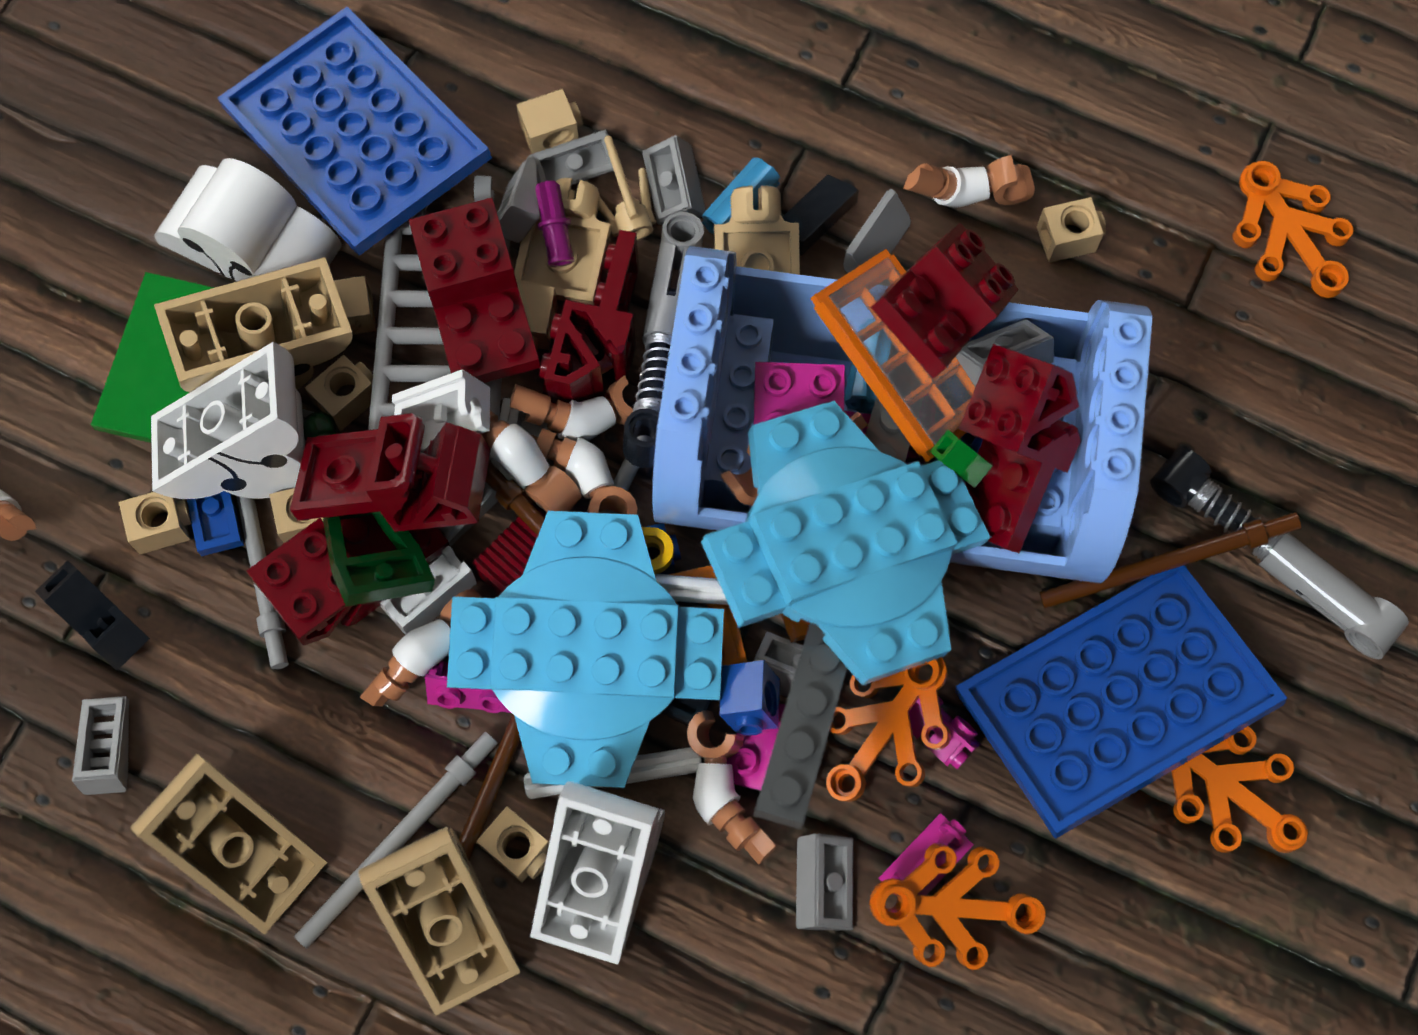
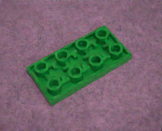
M145 272L91 422V426L95 430L152 443L151 416L189 393L183 390L179 384L154 304L214 287Z

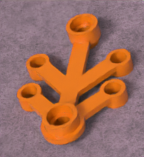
M1258 161L1248 165L1241 173L1239 179L1240 188L1248 198L1242 221L1233 232V240L1242 248H1250L1256 244L1261 235L1258 221L1265 204L1272 214L1273 220L1264 255L1260 257L1255 266V273L1258 278L1267 282L1278 278L1284 267L1281 257L1287 237L1312 273L1311 286L1314 292L1325 298H1333L1339 295L1349 281L1347 269L1337 261H1325L1305 232L1307 230L1322 234L1326 241L1333 246L1345 245L1352 236L1353 226L1347 219H1330L1316 215V213L1322 212L1330 202L1331 195L1328 189L1322 185L1308 186L1282 179L1278 168L1268 161ZM1253 180H1261L1266 187L1259 186ZM1316 195L1320 197L1322 203L1314 202L1310 196ZM1282 197L1302 201L1304 209L1308 212L1288 207ZM1333 228L1341 229L1345 236L1336 235ZM1241 230L1250 231L1253 234V238L1244 237ZM1263 263L1272 264L1276 271L1266 270ZM1321 279L1330 280L1333 287L1325 285Z
M942 657L871 682V687L865 692L859 690V681L854 675L851 676L850 689L855 695L862 698H871L882 688L903 687L893 701L851 709L836 707L834 716L838 713H843L846 722L842 728L836 729L833 726L832 720L829 731L834 734L845 735L853 727L877 723V725L849 765H837L828 773L826 787L833 798L852 802L862 796L866 788L864 776L892 736H894L898 761L895 769L897 781L907 787H917L924 781L925 768L916 758L909 711L917 699L920 698L925 726L921 731L923 743L934 750H941L949 745L951 731L943 724L938 690L945 684L948 675L947 665ZM924 665H931L933 669L932 676L928 680H921L919 677L920 668ZM940 727L943 731V738L939 743L932 744L929 734L932 729ZM908 765H914L917 769V776L912 781H906L903 776L904 769ZM851 775L855 779V787L852 791L845 792L842 782L845 777Z
M1246 727L1237 733H1242L1247 737V747L1238 746L1234 741V735L1203 753L1230 750L1234 754H1245L1254 748L1257 741L1256 734L1250 727ZM1202 753L1171 771L1176 796L1173 812L1175 817L1185 824L1194 823L1204 813L1202 800L1193 793L1191 770L1205 780L1213 825L1210 840L1212 846L1217 851L1222 853L1231 852L1238 848L1242 841L1240 830L1232 824L1228 799L1267 828V840L1276 851L1290 853L1305 844L1308 831L1305 823L1299 817L1292 814L1281 815L1239 783L1257 780L1281 783L1287 780L1294 771L1293 762L1287 755L1278 753L1265 761L1216 765ZM1273 761L1283 764L1285 768L1283 776L1276 775L1272 771L1271 764ZM1184 801L1191 802L1195 806V816L1189 817L1183 813L1181 806ZM1285 824L1292 825L1296 829L1297 836L1295 840L1285 837L1283 833ZM1221 830H1226L1232 835L1233 843L1231 846L1221 843L1219 839Z
M941 843L929 846L925 852V861L903 881L895 878L883 880L873 889L870 896V910L875 919L886 926H899L913 944L914 957L928 967H935L943 961L945 948L939 940L927 934L914 914L932 915L957 948V960L971 970H978L986 964L988 951L983 944L973 939L958 917L1006 921L1011 928L1023 934H1032L1038 931L1045 920L1043 904L1028 894L1019 893L1013 895L1008 901L961 898L984 877L993 876L999 868V857L994 851L985 847L973 849L968 855V865L934 895H921L918 893L939 873L946 874L952 871L957 861L954 850ZM941 851H945V862L940 866H936V855ZM987 854L989 858L988 865L980 870L978 861L981 856ZM891 894H896V905L891 909H887L885 906L887 898ZM1024 904V915L1016 919L1015 915L1018 907ZM929 944H934V954L930 958L925 959L923 954L925 947ZM976 947V958L968 962V951Z

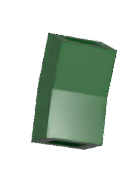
M949 430L945 432L930 450L938 460L974 488L993 467Z

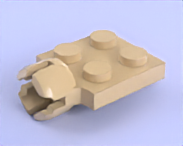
M560 178L555 182H558L560 185L565 217L571 220L568 230L575 262L558 267L548 266L543 231L538 230V224L541 222V217H539L521 241L514 270L516 282L555 287L557 300H570L594 305L596 289L600 282L611 234L610 223L601 222L596 218L600 203V194L597 187L580 180L576 194L574 190L570 189L572 178Z
M761 185V188H758V210H753V186L735 188L730 196L731 218L729 222L714 225V249L736 252V266L800 275L799 223H789L783 220L781 216V194L778 188Z

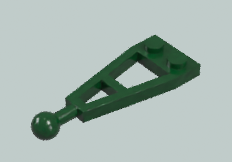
M311 413L303 421L305 440H307V437L336 434L335 421L326 413ZM381 512L323 518L331 572L346 607L432 592L435 578L419 544L409 531L394 532ZM372 515L397 549L347 558L340 520Z

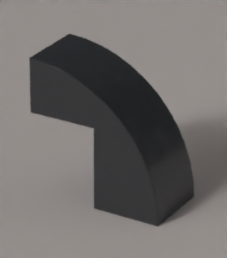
M68 560L35 591L49 607L77 631L117 671L150 639Z

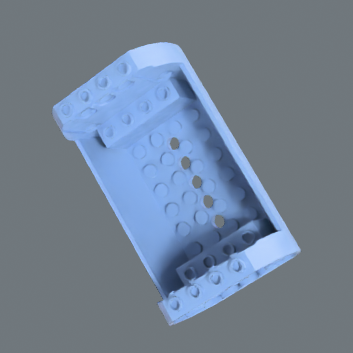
M695 246L688 247L684 259L656 433L652 490L653 517L655 522L716 531L745 522L752 506L745 505L737 500L721 478V474L730 470L732 474L739 475L751 468V457L747 453V448L749 445L748 432L752 425H754L755 362L845 365V398L852 362L813 307L815 305L810 299L813 295L835 282L836 279L736 266V252ZM876 285L869 290V293L877 301L889 286ZM859 297L840 309L856 333H858L859 325L866 323L867 319H874ZM1097 300L1092 305L1089 313L1009 302L993 321L975 334L968 342L1024 319H1027L1054 337V362L1052 364L1073 373L1079 403L1077 409L1059 420L1077 427L1081 442L1068 473L1056 468L1054 469L1019 554L987 541L984 545L951 555L949 563L1102 583L1108 578L1120 556L1138 495L1152 314L1147 306ZM844 402V411L858 412L853 409H848Z

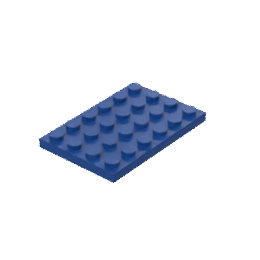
M345 7L217 98L222 108L358 256L492 159L489 148L348 7Z
M1185 565L1141 580L956 685L955 692L1055 839L1285 705L1287 700L1283 691Z

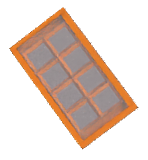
M885 249L822 289L810 299L815 305L813 307L918 456L922 455L925 461L928 462L935 457L930 450L947 430L951 431L958 438L967 433L960 430L959 426L975 386L956 357L944 371L933 379L870 308L885 293L884 291L906 272L895 255H891Z

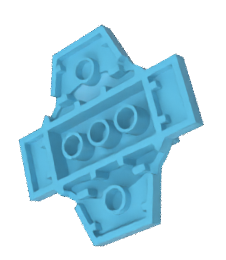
M835 401L752 425L748 432L753 485L758 489V496L748 512L744 523L706 534L701 541L738 627L740 628L781 613L797 623L803 619L816 624L825 634L822 638L823 641L862 685L945 656L951 650L942 578L948 568L951 555L984 545L991 538L963 479L940 460L920 466L919 461L906 464L897 458L881 453Z
M548 511L522 576L511 583L499 597L452 596L447 687L493 690L501 703L514 714L533 784L565 785L567 781H571L585 786L625 788L646 730L652 719L664 711L675 698L720 700L724 609L679 607L672 596L656 581L638 515Z

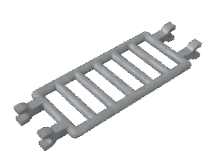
M475 176L474 202L491 197L494 201L492 177ZM428 206L410 219L426 215ZM409 220L385 237L368 430L378 429L381 417L393 416L395 413V404L388 403L390 382H429L451 374L449 365H391L393 344L443 345L439 328L394 327L396 307H433L427 290H398L399 271H422L418 254H401L402 235H412ZM504 238V239H505V242H506L507 249H508V253H509V251H510V240ZM502 378L484 383L490 387V410L498 416V421L500 418Z

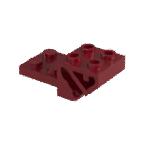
M493 198L409 219L450 372L454 373L463 369L481 382L487 383L540 368L539 358Z
M961 223L949 231L916 261L917 263L897 278L870 307L933 379L949 366L975 334L1001 313L1019 290L1014 285L1015 279L1011 272L1003 264H996L986 253L985 244L980 236L971 229L966 230Z
M620 230L616 245H608L604 268L608 269L606 283H598L594 305L565 300L562 314L555 313L550 331V338L555 339L552 352H545L543 355L539 374L540 378L544 379L543 394H548L551 397L552 403H556L557 400L569 403L571 400L582 402L598 396H604L602 374L607 371L613 375L615 380L620 379L624 375L628 379L636 351L634 316L632 313H628L639 273L637 233Z
M993 344L983 366L982 373L959 426L960 430L983 439L978 454L993 467L975 488L965 482V486L991 537L988 541L1019 554L1054 469L1056 468L1068 473L1081 442L1078 428L1059 420L1077 409L1079 403L1073 373Z
M412 413L381 417L378 429L307 437L290 512L297 520L381 512L394 532L475 524L479 521L491 449L480 433L446 422L435 438L430 440L426 450L420 452L425 425L422 423L421 417Z
M372 515L340 520L347 558L397 550ZM318 518L246 570L251 580L303 646L329 637L340 622L345 626L355 625L381 606L380 601L346 607L331 572L324 523L321 518ZM438 528L408 530L419 544L427 563L442 554L441 551L450 546L448 540Z

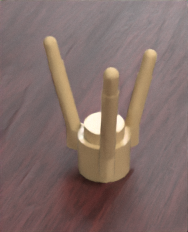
M607 135L604 141L624 201L616 206L617 213L615 217L601 197L598 210L607 223H610L613 237H617L620 230L637 233L638 241L650 235L654 230L652 225L656 223L651 209L647 173L644 168L638 170L642 202L640 204L638 199H633L613 139Z

